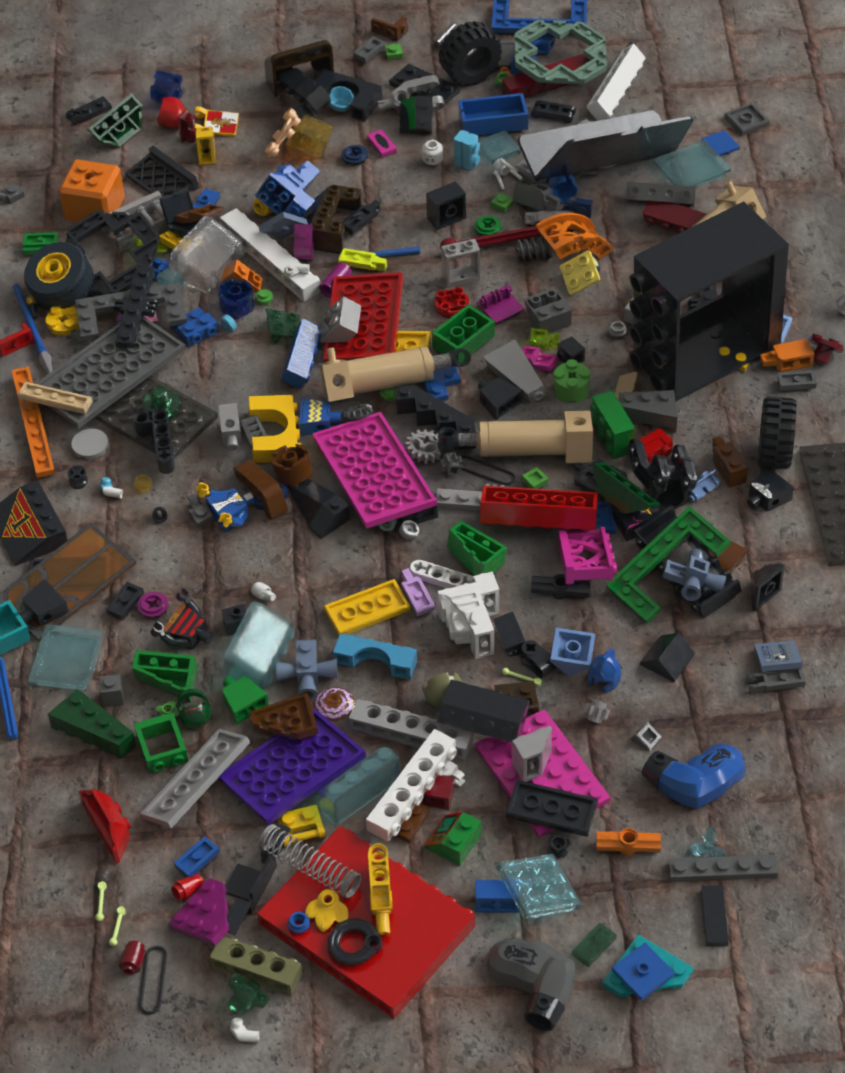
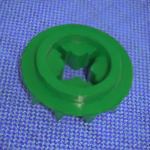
M494 216L480 217L474 224L478 235L483 234L484 236L498 233L501 231L502 226L501 221Z

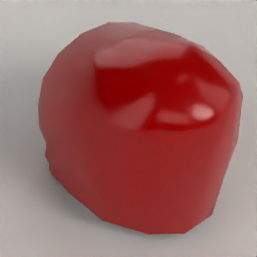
M174 97L163 98L157 119L158 125L170 129H179L177 119L179 114L185 110L181 100Z

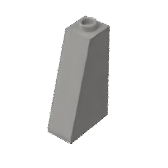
M516 340L483 356L487 367L501 379L521 389L522 396L530 403L539 401L547 395L544 385Z

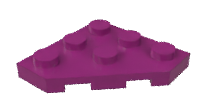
M208 878L168 923L171 930L216 946L229 931V924L227 922L228 905L225 897L227 889L224 883Z

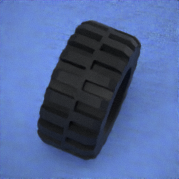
M469 21L465 22L464 25H458L456 29L450 31L449 35L445 36L444 42L441 43V50H439L438 54L439 63L455 83L460 85L480 83L481 80L487 79V76L491 75L494 72L493 70L498 67V61H501L502 57L501 42L492 30L482 22ZM476 48L472 55L464 59L471 50Z
M767 396L763 399L758 449V465L762 468L788 469L791 467L797 403L793 398Z

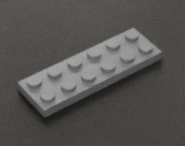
M218 729L140 813L143 819L172 828L213 782L218 779L224 770L231 765L235 758L243 752L250 743L247 736Z

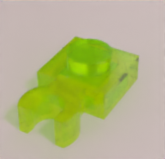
M531 328L529 343L530 346L547 348L549 344L552 347L558 348V344L561 341L557 340L560 339L561 334H548V330Z

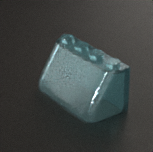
M252 601L224 657L226 677L232 676L235 681L243 676L248 677L265 691L266 686L272 682L273 672L276 670V662H280L282 654L284 655L287 651L289 639L292 640L294 637L295 628H293V624L263 604Z
M387 747L379 748L367 754L314 793V804L335 826L339 825L391 787L397 775H400L399 756Z

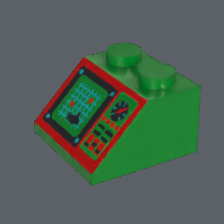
M464 812L446 814L424 844V848L461 866L481 836V821Z

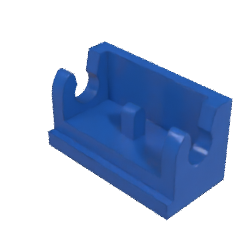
M475 880V912L519 913V880Z

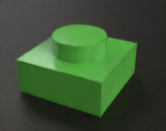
M401 44L385 45L387 61L403 59Z
M501 192L491 201L492 208L504 213L514 204L513 197Z
M536 467L523 474L522 481L529 488L539 489L548 484V477Z

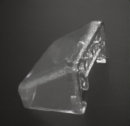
M204 216L171 253L170 262L173 279L208 293L217 284L216 272L233 254L235 258H239L244 255L246 251L244 242L214 218Z

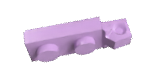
M409 568L402 570V589L416 615L420 616L434 611L435 604L421 578L413 577Z

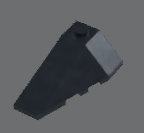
M308 478L299 483L297 487L288 486L295 502L300 508L302 516H304L307 522V526L320 539L350 520L349 504L336 493Z

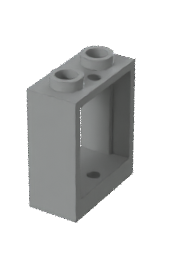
M475 239L441 246L442 277L447 288L481 281L480 248ZM471 254V265L449 270V259Z

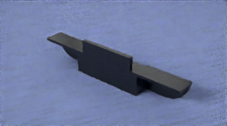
M279 823L275 824V826L281 829V832L286 831V835H288L290 827ZM282 833L278 838L274 850L282 842L284 833ZM267 850L260 852L261 862L264 864L261 871L237 864L225 886L227 894L238 897L227 915V922L229 924V931L227 933L236 935L246 914H253L277 868L276 857L273 854L267 853Z

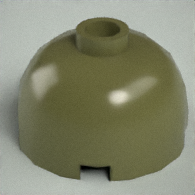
M448 672L436 675L427 680L428 685L426 687L422 686L424 697L431 706L440 709L450 681L462 682L458 673L453 672L455 676H449Z

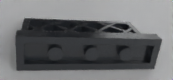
M151 146L148 149L149 154L125 173L129 179L150 194L155 192L154 187H163L162 191H159L162 197L188 188V191L191 189L196 191L199 188L194 174L155 146ZM148 161H153V165L145 166ZM164 169V173L156 174V170ZM153 170L152 174L144 175L145 171ZM137 171H141V175H132ZM167 177H175V181L166 182ZM155 178H163V182L155 183ZM145 179H152V183L144 184L143 182ZM177 185H186L183 189H177ZM166 186H174V190H166Z

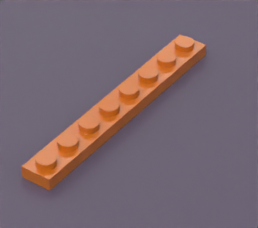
M29 366L11 370L17 397L25 382L33 383ZM18 398L36 476L41 478L54 475L55 470L38 403Z

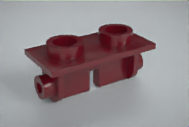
M186 108L179 114L177 119L182 144L185 140L191 143L196 141L194 116L188 113V108Z

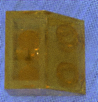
M305 114L300 123L295 128H292L295 132L286 144L311 156L323 158L334 126Z

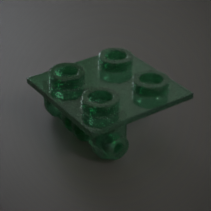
M266 308L271 341L278 343L282 336L293 338L296 328L300 324L299 314Z

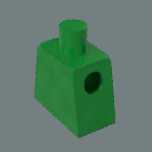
M228 676L223 680L222 684L225 686L222 689L223 701L236 724L251 717L250 711L269 705L267 693L248 677L243 676L235 681L232 676Z

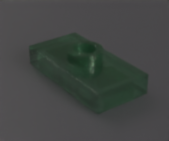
M599 922L574 948L572 956L589 968L617 939V934Z

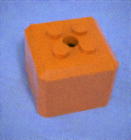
M78 159L72 162L58 189L63 217L68 221L75 222L81 221L95 211L110 213L120 207L125 197L121 170L117 165Z

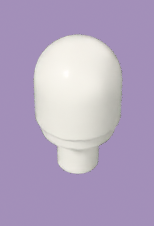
M256 582L252 585L251 592L255 597L261 600H275L276 594L272 593L271 588L266 584Z

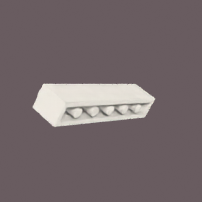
M635 44L621 51L586 106L597 121L604 118L608 119L612 116L613 109L619 105L618 101L625 95V90L630 87V82L637 76V71L643 66L642 63L645 60V56Z

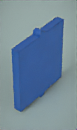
M725 130L715 134L712 133L710 136L701 139V142L716 158L726 154L729 155L731 152L740 149V146Z

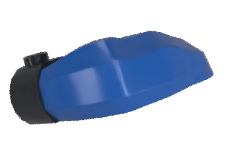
M719 743L710 746L701 755L692 757L687 763L678 762L677 759L657 750L644 764L642 776L671 799L686 807L699 809L718 799L732 785L739 782L745 775L746 767L742 753L736 747Z

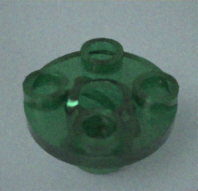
M156 386L145 397L143 407L144 411L165 409L168 412V417L173 418L179 410L180 400L175 392L168 390L164 386Z
M234 973L228 981L230 988L233 990V995L228 1001L227 1006L236 1015L244 1016L254 1006L264 1008L270 1000L266 994L259 990L260 985L252 979L246 981L242 976Z

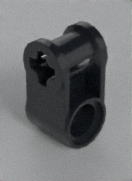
M529 640L522 644L521 662L538 678H544L556 668L550 662L551 654L544 650L537 642Z

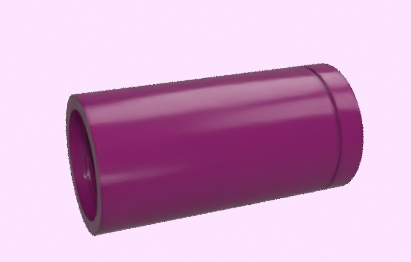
M338 263L319 285L320 292L324 296L331 298L334 276L351 275V268L345 263Z

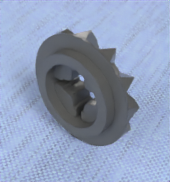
M365 403L349 407L343 414L346 419L358 420L367 417L373 409L371 405Z

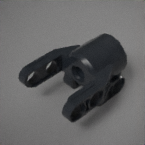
M631 439L628 444V454L633 473L643 486L649 489L651 497L660 503L659 510L664 511L671 505L674 509L683 506L688 499V490H694L697 483L693 462L688 458L685 446L676 444L673 447L672 465H668L666 457L662 455H654L650 464L648 463L643 442L638 439Z

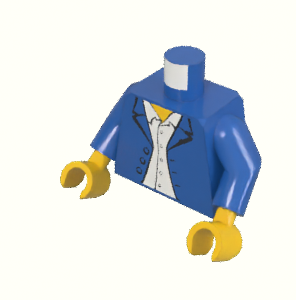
M202 482L196 488V491H199V497H206L208 508L225 533L234 527H242L249 517L248 505L254 503L251 493L240 496L236 489L216 491L209 489L208 485Z

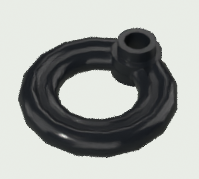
M359 918L347 919L338 923L331 930L328 937V951L331 957L337 962L348 966L360 965L368 961L383 948L382 939L375 926L367 920ZM350 931H359L366 937L364 940L365 946L356 953L346 952L340 945L342 937Z

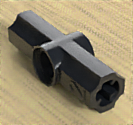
M557 574L554 577L532 576L531 593L552 594L556 599H565L568 596L590 597L591 580H574V584H566L564 574Z

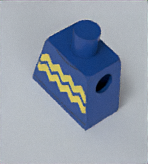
M301 398L300 436L313 435L312 433L330 428V423H341V412H331L330 402Z

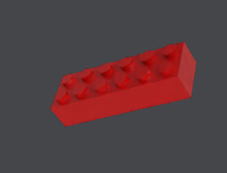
M483 486L480 501V523L486 525L503 524L505 526L520 525L527 528L537 526L545 529L595 530L598 492Z

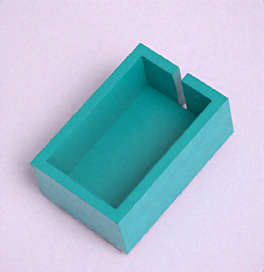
M10 600L0 604V655L30 641L28 627L21 616L18 615Z

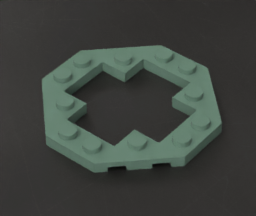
M536 20L515 33V67L537 82L585 84L607 69L606 38L583 22L566 24V21L546 23L544 20ZM546 33H550L559 40L572 34L590 46L583 50V56L591 61L574 71L563 64L549 70L531 58L538 52V48L532 45L531 42Z

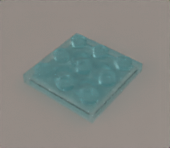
M553 854L500 862L496 868L524 919L578 910L581 906L579 898Z

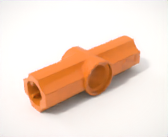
M625 828L621 832L597 831L596 851H620L627 856L633 855L636 852L661 853V833H639L632 828Z

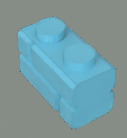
M461 130L455 136L454 164L470 171L479 164L480 156H478L480 143H478V135L469 134V132Z

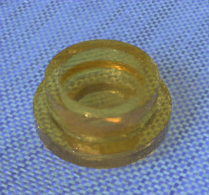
M139 475L134 481V488L139 492H147L153 486L151 478L147 475Z

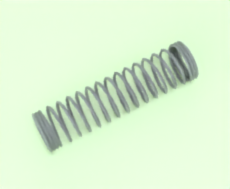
M274 824L266 827L261 834L258 843L260 849L267 850V853L273 854L279 860H284V863H289L291 867L295 866L296 870H301L308 877L312 876V879H317L324 886H329V889H335L336 893L340 892L341 896L346 899L350 898L359 887L361 881L360 873L354 872L353 869L348 871L347 866L342 868V863L337 864L336 860L331 861L330 856L325 859L324 853L320 855L319 850L314 852V847L308 849V844L303 845L302 840L297 842L296 837L292 838L291 834L286 835V831L281 832V829ZM273 830L272 834L268 839V842L266 843V845H264V842L268 834ZM282 833H284L282 842L274 850L278 838ZM288 836H290L287 846L280 853V849L283 842ZM294 839H296L292 850L285 857L289 845ZM301 842L299 851L291 860L294 849ZM305 846H307L304 855H303L302 858L297 862V858H298V856H299L301 850H302ZM312 849L309 859L302 866L305 856ZM316 852H318L315 862L308 869L312 857ZM322 855H324L323 860H322L320 866H319L318 869L314 872V868H315V866H316L318 860L320 859V857H321ZM329 858L326 869L319 876L323 864ZM333 862H335V865H334V867H333L331 873H330L329 876L325 879V876H326V873H327L329 867L331 866V864H332ZM339 865H341L338 874L336 875V877L334 878V880L331 882V878H332V876H333L335 870L337 869V867H338ZM346 868L345 875L336 886L340 874ZM329 878V883L325 884V881ZM355 878L353 885L347 892L350 883ZM335 881L334 888L330 887V885ZM341 884L340 891H337L336 888Z

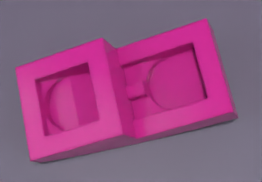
M524 345L521 349L533 368L551 372L558 362L557 355L541 353L540 347Z

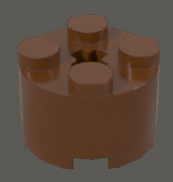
M295 444L296 447L287 448V445H284L272 454V465L276 479L280 483L289 487H297L299 483L313 475L309 455L303 445Z

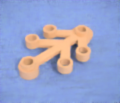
M289 108L283 116L286 122L282 130H277L272 136L276 140L275 143L271 141L265 149V153L269 158L271 156L275 157L280 150L278 148L286 137L290 139L295 132L291 127L295 128L301 121L296 111L292 108Z

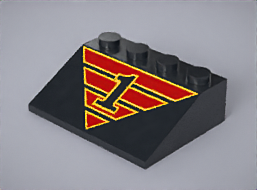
M38 480L20 486L0 502V538L15 566L51 553L68 541L66 531Z

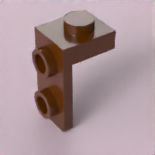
M403 16L394 25L376 18L371 19L372 32L399 41L409 29L407 18Z

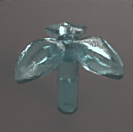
M713 825L707 827L702 837L705 844L696 842L689 847L692 853L703 856L706 851H709L710 857L726 856V852L722 847L713 846L718 842V835Z

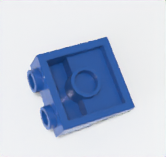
M200 307L186 314L187 323L170 326L188 347L218 333L216 320L209 313L205 314Z

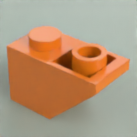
M235 260L223 270L221 282L233 291L258 292L261 290L263 278L239 260Z

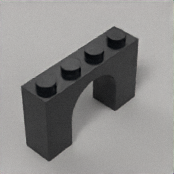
M326 69L322 71L314 82L315 84L318 83L328 95H330L333 88L338 86L351 90L352 94L356 96L350 104L351 118L365 122L377 107L378 101L383 99L381 85Z

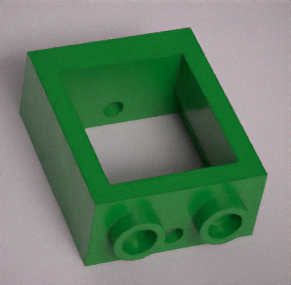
M173 712L134 724L136 737L149 773L159 772L163 769L188 762L187 750ZM173 731L179 748L150 756L145 740Z

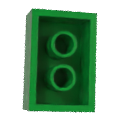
M468 304L432 332V348L441 354H446L448 351H453L457 348H463L472 355L495 337V321ZM462 352L457 354V361H464L465 355Z
M611 390L592 396V403L590 405L592 427L597 431L598 439L603 441L606 452L610 453L613 460L629 455L628 444L631 439H635V427L614 392Z

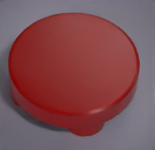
M460 287L444 291L439 290L436 292L434 299L436 312L447 318H451L469 304L468 296Z

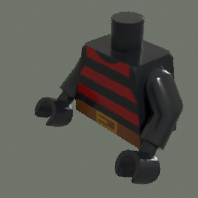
M183 588L181 591L185 597L178 592L176 599L180 602H185V605L181 604L165 626L161 622H156L150 633L154 637L160 636V639L172 649L187 648L192 650L199 641L209 644L213 634L207 631L206 618L200 608L192 599L188 598L190 591L187 588Z

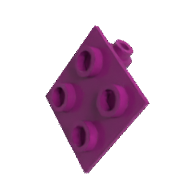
M504 285L499 290L496 289L495 292L491 291L489 294L481 296L479 301L476 302L495 321V324L525 310L511 294L513 290L510 285Z

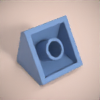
M556 628L550 662L568 677L589 669L595 634Z

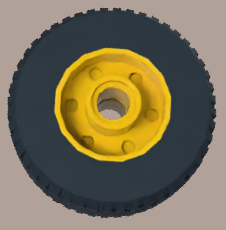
M65 242L51 243L40 248L28 260L24 270V283L39 305L48 309L56 306L65 309L66 307L69 308L76 305L75 300L83 299L89 293L94 279L93 268L83 251L76 245Z

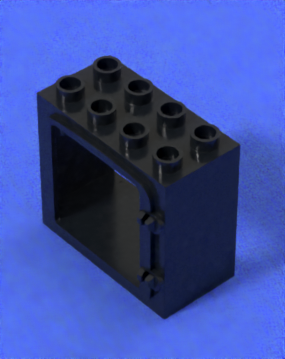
M744 201L634 256V273L629 277L633 288V300L629 302L630 310L633 314V325L629 328L630 336L633 340V350L629 352V358L636 370L641 371L644 369L648 373L652 386L656 391L674 390L675 402L740 369L742 366L759 359L761 354L772 351L773 345L781 344L789 244ZM722 281V293L710 300H704L701 302V305L680 315L681 301ZM710 317H717L719 322L716 325H711L708 323V319ZM713 329H718L721 332V336L713 338L710 332ZM727 347L730 349V353L727 356H722L719 354V349ZM744 353L746 360L743 362L737 361L735 358L736 354Z

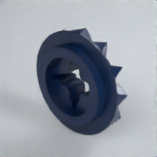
M351 145L342 151V160H345V163H351V165H359L360 162L365 163V159H368L367 149L360 145Z

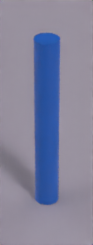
M420 246L374 251L371 253H376V256L380 258L420 253Z

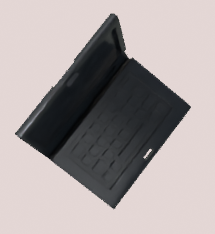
M188 188L160 198V205L166 225L171 232L192 238L203 231L207 232L218 226V222L208 219H201L192 223L176 222L175 215L194 209Z

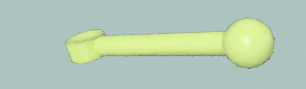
M508 668L502 669V674L505 676L511 675L526 681H535V686L537 687L542 683L540 678L533 679L509 671Z
M105 882L98 883L100 893L98 914H96L95 919L99 922L104 919L102 908L104 890L107 888Z
M122 906L117 908L118 917L113 936L109 940L110 946H116L118 942L116 938L121 919L126 913L125 908Z

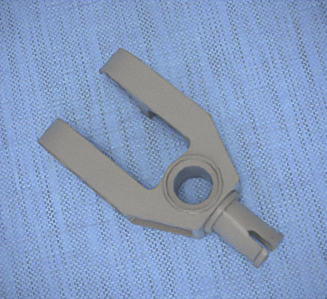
M430 75L406 81L392 92V98L378 101L380 111L394 108L397 110V113H400L401 100L409 98L412 93L427 92L429 89L436 88L439 85L438 77ZM433 96V112L441 110L444 107L443 97Z

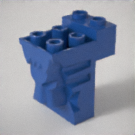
M308 160L298 170L290 164L281 165L275 173L272 172L268 175L255 196L277 215L285 212L303 218L315 202L305 192L320 173V170Z

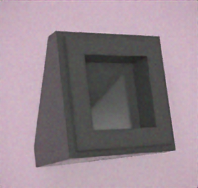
M647 722L630 739L650 751L661 739V735Z

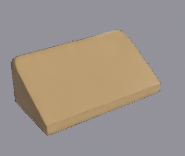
M638 372L619 376L615 391L617 399H619V392L635 391Z

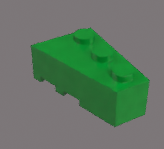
M460 521L449 530L447 548L474 576L482 573H495L504 565L507 552L506 546L463 521Z
M136 650L132 669L137 680L178 697L183 691L194 689L198 665L193 655ZM192 696L187 697L184 700L191 702Z

